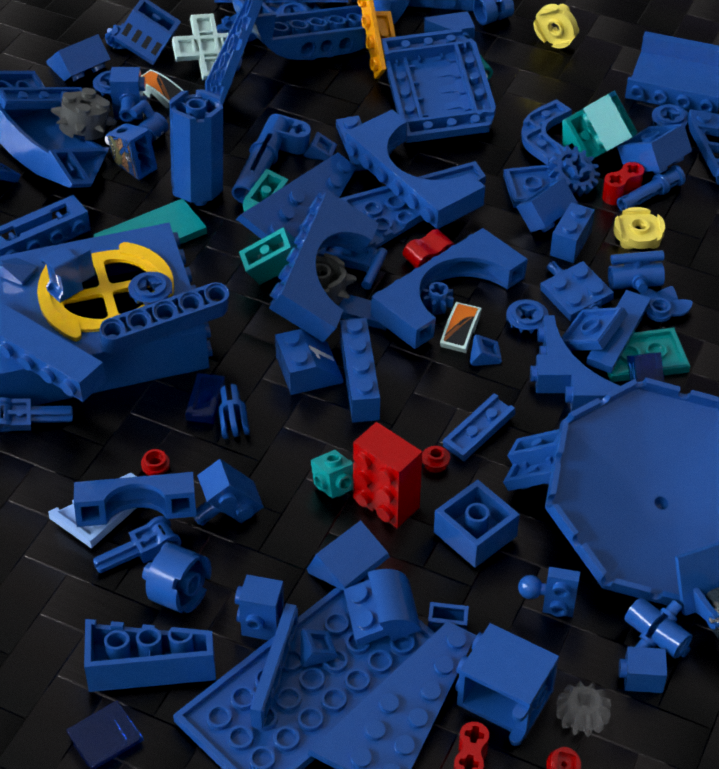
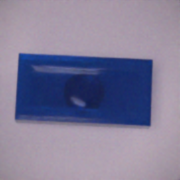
M197 374L185 413L186 420L214 423L221 399V388L225 385V376Z

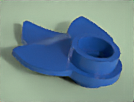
M673 286L658 292L648 288L645 293H640V295L651 298L646 315L656 322L667 321L673 316H683L692 308L693 302L691 300H678Z

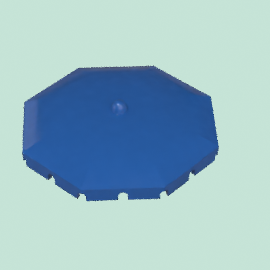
M635 378L608 392L602 400L597 398L570 412L561 421L545 509L603 589L636 598L642 597L645 600L667 606L672 600L681 605L675 556L719 542V397L691 390L689 394L680 393V386L650 378L637 382Z

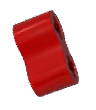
M628 162L623 165L620 171L608 173L604 179L603 201L609 205H617L618 198L641 187L644 167L637 162Z
M434 229L425 237L410 241L403 249V256L417 268L455 244L439 229Z
M469 722L461 728L459 753L454 760V769H484V759L488 752L489 731L482 723Z

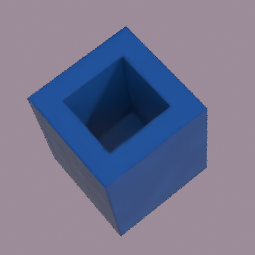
M627 647L625 659L619 660V678H624L625 691L663 693L667 679L666 649Z

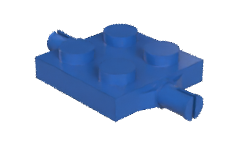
M552 261V263L550 262L547 265V270L554 276L540 283V290L570 322L575 320L582 309H599L602 305L614 299V292L584 261L565 270H562L555 261Z

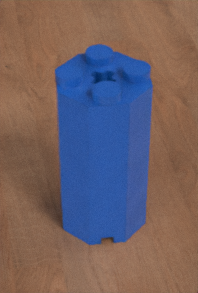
M189 90L181 91L169 100L172 193L175 197L190 203L193 202L197 206H203L223 192V106L220 96L206 90H196V94L189 95Z

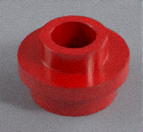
M430 446L422 453V463L430 472H442L450 463V454L441 446Z
M159 449L147 451L141 460L143 472L150 476L162 475L170 467L169 457Z

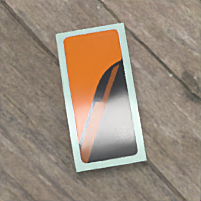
M150 69L141 75V77L146 79V90L143 93L149 99L155 96L167 109L170 107L169 100L183 91L169 78Z
M456 302L445 326L440 346L466 353L472 333H475L482 308Z

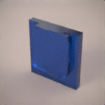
M118 701L111 703L66 729L68 736L73 741L74 747L91 769L100 767L144 741L143 736Z

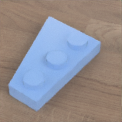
M129 473V474L124 475V476H122V477H120V478L137 477V476H135V475L132 474V473ZM72 500L73 504L61 510L57 507L48 511L49 519L90 548H93L137 508L124 510L116 514L106 525L77 527L74 500Z

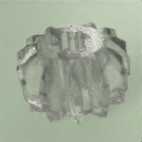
M579 680L576 688L568 684L564 693H560L557 700L556 715L557 718L562 719L563 729L572 727L574 736L579 731H583L587 738L591 735L592 730L600 734L604 724L609 722L611 716L610 699L605 698V690H595L593 682L587 687Z

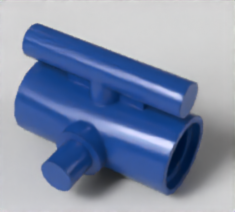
M663 250L611 255V264L614 266H609L608 268L610 289L634 288L640 293H645L648 287L663 286L665 282V271L661 262L664 260Z
M642 597L636 600L624 618L628 624L641 633L639 636L641 640L635 647L655 648L657 645L661 649H666V653L674 659L679 656L686 657L690 652L689 644L693 636L676 623V616L683 607L675 600H672L666 609L658 610Z

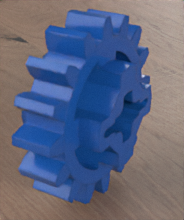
M568 145L564 149L558 148L550 157V163L547 166V169L551 170L548 175L550 178H555V180L564 178L573 194L576 192L579 197L584 193L589 194L599 181L597 179L600 173L596 172L599 166L592 164L593 156H585L586 150L579 152L577 146L572 150Z

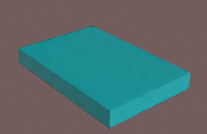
M673 327L635 332L612 374L608 372L607 374L611 382L631 380V378L633 380L634 371L636 379L687 373L690 370V364Z

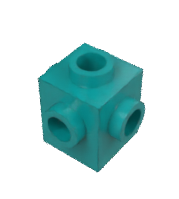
M336 450L311 460L314 485L320 491H323L331 498H335L353 490V462L351 460H348Z

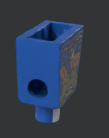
M125 123L106 134L105 143L110 146L113 161L132 176L140 180L158 169L148 129Z

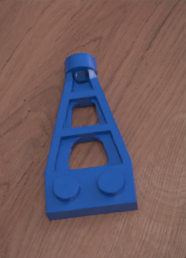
M690 109L687 115L690 133L711 173L715 177L716 183L719 185V159L713 155V153L719 154V143L710 142L706 135L719 137V114Z

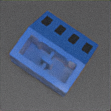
M139 0L114 41L154 65L174 37L181 21L151 1Z

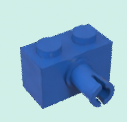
M112 67L109 82L114 119H121L124 122H130L133 119H143V112L136 118L130 114V109L141 100L148 101L147 95H143V91L146 90V79L141 77L140 67Z
M221 459L197 475L206 502L196 508L197 516L193 518L201 526H204L220 512L226 513L238 522L243 523L264 507L254 481Z

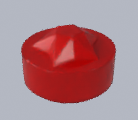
M560 747L549 754L546 766L547 769H581V760L573 749Z

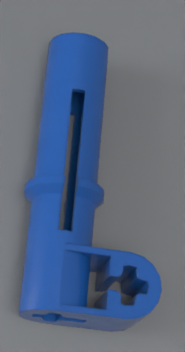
M281 114L269 116L257 141L251 145L249 149L250 155L231 191L234 199L243 204L244 198L266 169L270 170L271 166L277 162L279 150L292 154L305 153L310 142V125L304 121Z

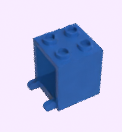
M490 623L484 633L479 632L476 635L470 655H464L458 664L456 673L459 674V679L455 686V690L458 691L457 705L510 731V744L518 746L528 735L554 691L559 656Z

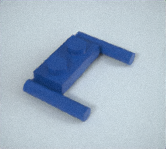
M330 246L319 249L317 256L324 257V253H328L341 259L347 268L367 272L361 286L369 290L388 252L384 248L375 249L366 246L358 254L344 247Z

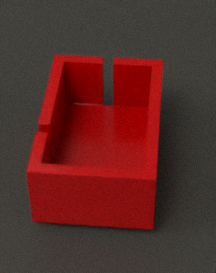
M378 422L374 423L353 442V460L355 461L353 463V498L360 506L367 507L371 511L376 510L378 517L382 521L389 522L398 528L420 508L422 451Z

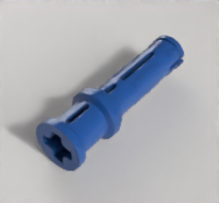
M672 165L665 173L654 175L649 183L618 198V208L620 211L640 205L655 195L669 193L670 189L674 186L685 184L686 177L684 171L678 165Z

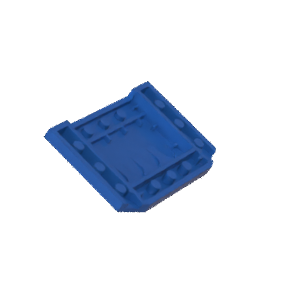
M459 28L381 39L386 73L398 115L407 121L406 143L490 131L496 114V105L477 44L472 38L467 39Z

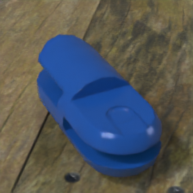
M231 384L233 400L229 399L226 385L221 388L222 404L219 406V417L223 439H229L227 421H230L234 438L240 437L239 419L242 421L244 434H250L246 405L241 401L238 387L235 384Z

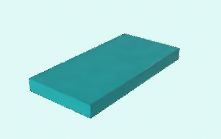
M180 199L95 233L93 236L98 237L170 223L172 231L178 233L181 245L207 234V227L185 200Z

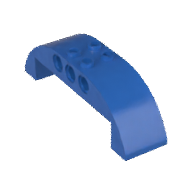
M232 0L237 15L245 0ZM373 0L375 11H391L393 25L402 16L410 1ZM263 2L251 31L275 54L293 60H315L322 57L332 58L366 48V31L362 27V10L358 5L276 14Z

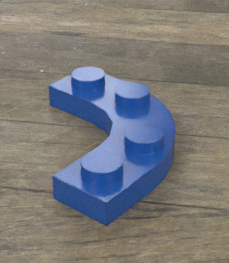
M556 99L535 109L523 121L521 139L524 147L547 166L550 163V157L557 149H564L561 144L547 134V131L571 116L572 109Z

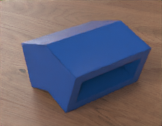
M430 602L428 627L432 631L437 632L449 621L467 630L469 606Z

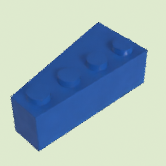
M85 619L84 669L89 692L216 680L212 631L171 627L169 631L156 629L155 625L143 624L142 628L125 627L124 622L111 621L110 625L97 624L96 620Z

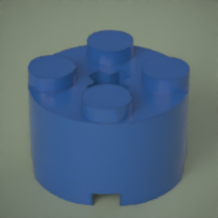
M166 542L153 562L147 563L144 567L142 578L146 580L147 597L149 600L180 613H183V611L186 613L192 612L206 594L207 589L203 588L205 578L210 580L212 567L209 558L176 544Z

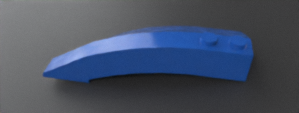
M0 71V88L45 87L35 71ZM0 104V143L13 157L35 174L66 187H91L110 147H102L93 140L86 141L85 136L74 134L73 138L67 136L59 129V124L56 123L60 117L52 113L51 109L4 110Z

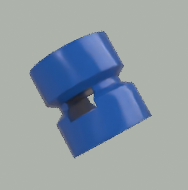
M474 0L473 11L477 21L481 25H487L496 22V20L511 17L514 14L513 0Z

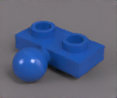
M549 567L547 584L542 583L534 575H526L519 581L518 590L522 597L529 600L536 599L540 595L545 596L543 613H549L558 617H573L580 572Z

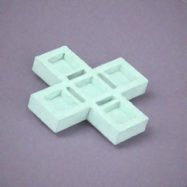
M213 13L191 15L190 23L193 35L172 38L176 62L198 60L202 80L207 79L228 36V33H217Z

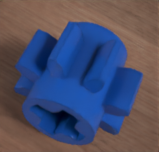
M442 282L430 283L429 290L423 289L422 291L424 306L432 314H445L447 307L453 308V289H449Z

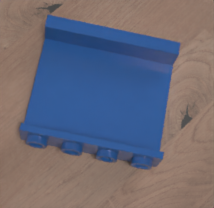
M645 31L641 53L633 75L628 77L625 98L657 105H677L686 111L692 109L718 114L719 46Z

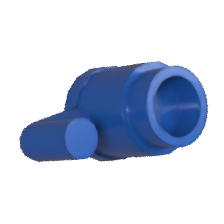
M141 100L130 109V114L135 118L142 112L147 118L138 126L149 130L151 142L153 143L168 131V122L160 113L153 111L147 100Z

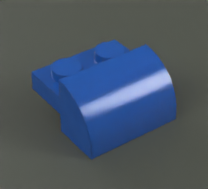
M559 429L516 439L507 455L512 463V467L503 481L508 491L516 489L525 490L540 484L549 485Z
M394 569L373 570L368 572L369 580L344 589L354 638L359 646L387 635L394 641L421 630L410 582L404 573Z

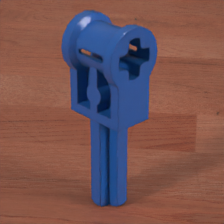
M0 397V432L31 431V423L72 422L73 409L71 406H31V399ZM1 412H4L3 418H1Z
M158 516L150 520L146 525L129 532L130 542L95 557L93 562L99 573L108 571L138 556L144 564L156 557L164 543L170 542L180 546L181 539L170 528V520L166 519L165 516Z

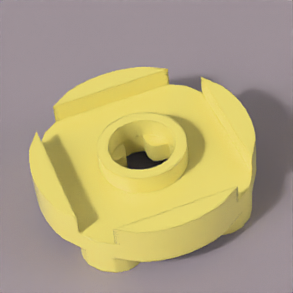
M565 4L545 5L536 14L534 30L541 41L544 43L548 41L553 44L551 47L565 48L570 45L579 33L577 21L570 12L569 7ZM552 24H557L559 29L557 27H553Z
M632 207L625 209L621 216L618 217L617 215L615 218L614 235L620 241V246L624 249L658 248L665 232L663 218L658 214L657 217L650 214L651 210L647 208Z

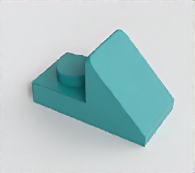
M583 109L562 120L563 147L573 144L574 147H578L579 152L586 150L585 156H593V158L606 152L604 147L600 148L594 137L596 132L593 127H589L585 122Z

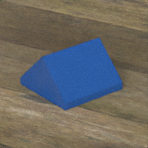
M360 520L319 551L307 567V571L309 574L344 590L354 586L367 576L368 572L376 569L390 556Z

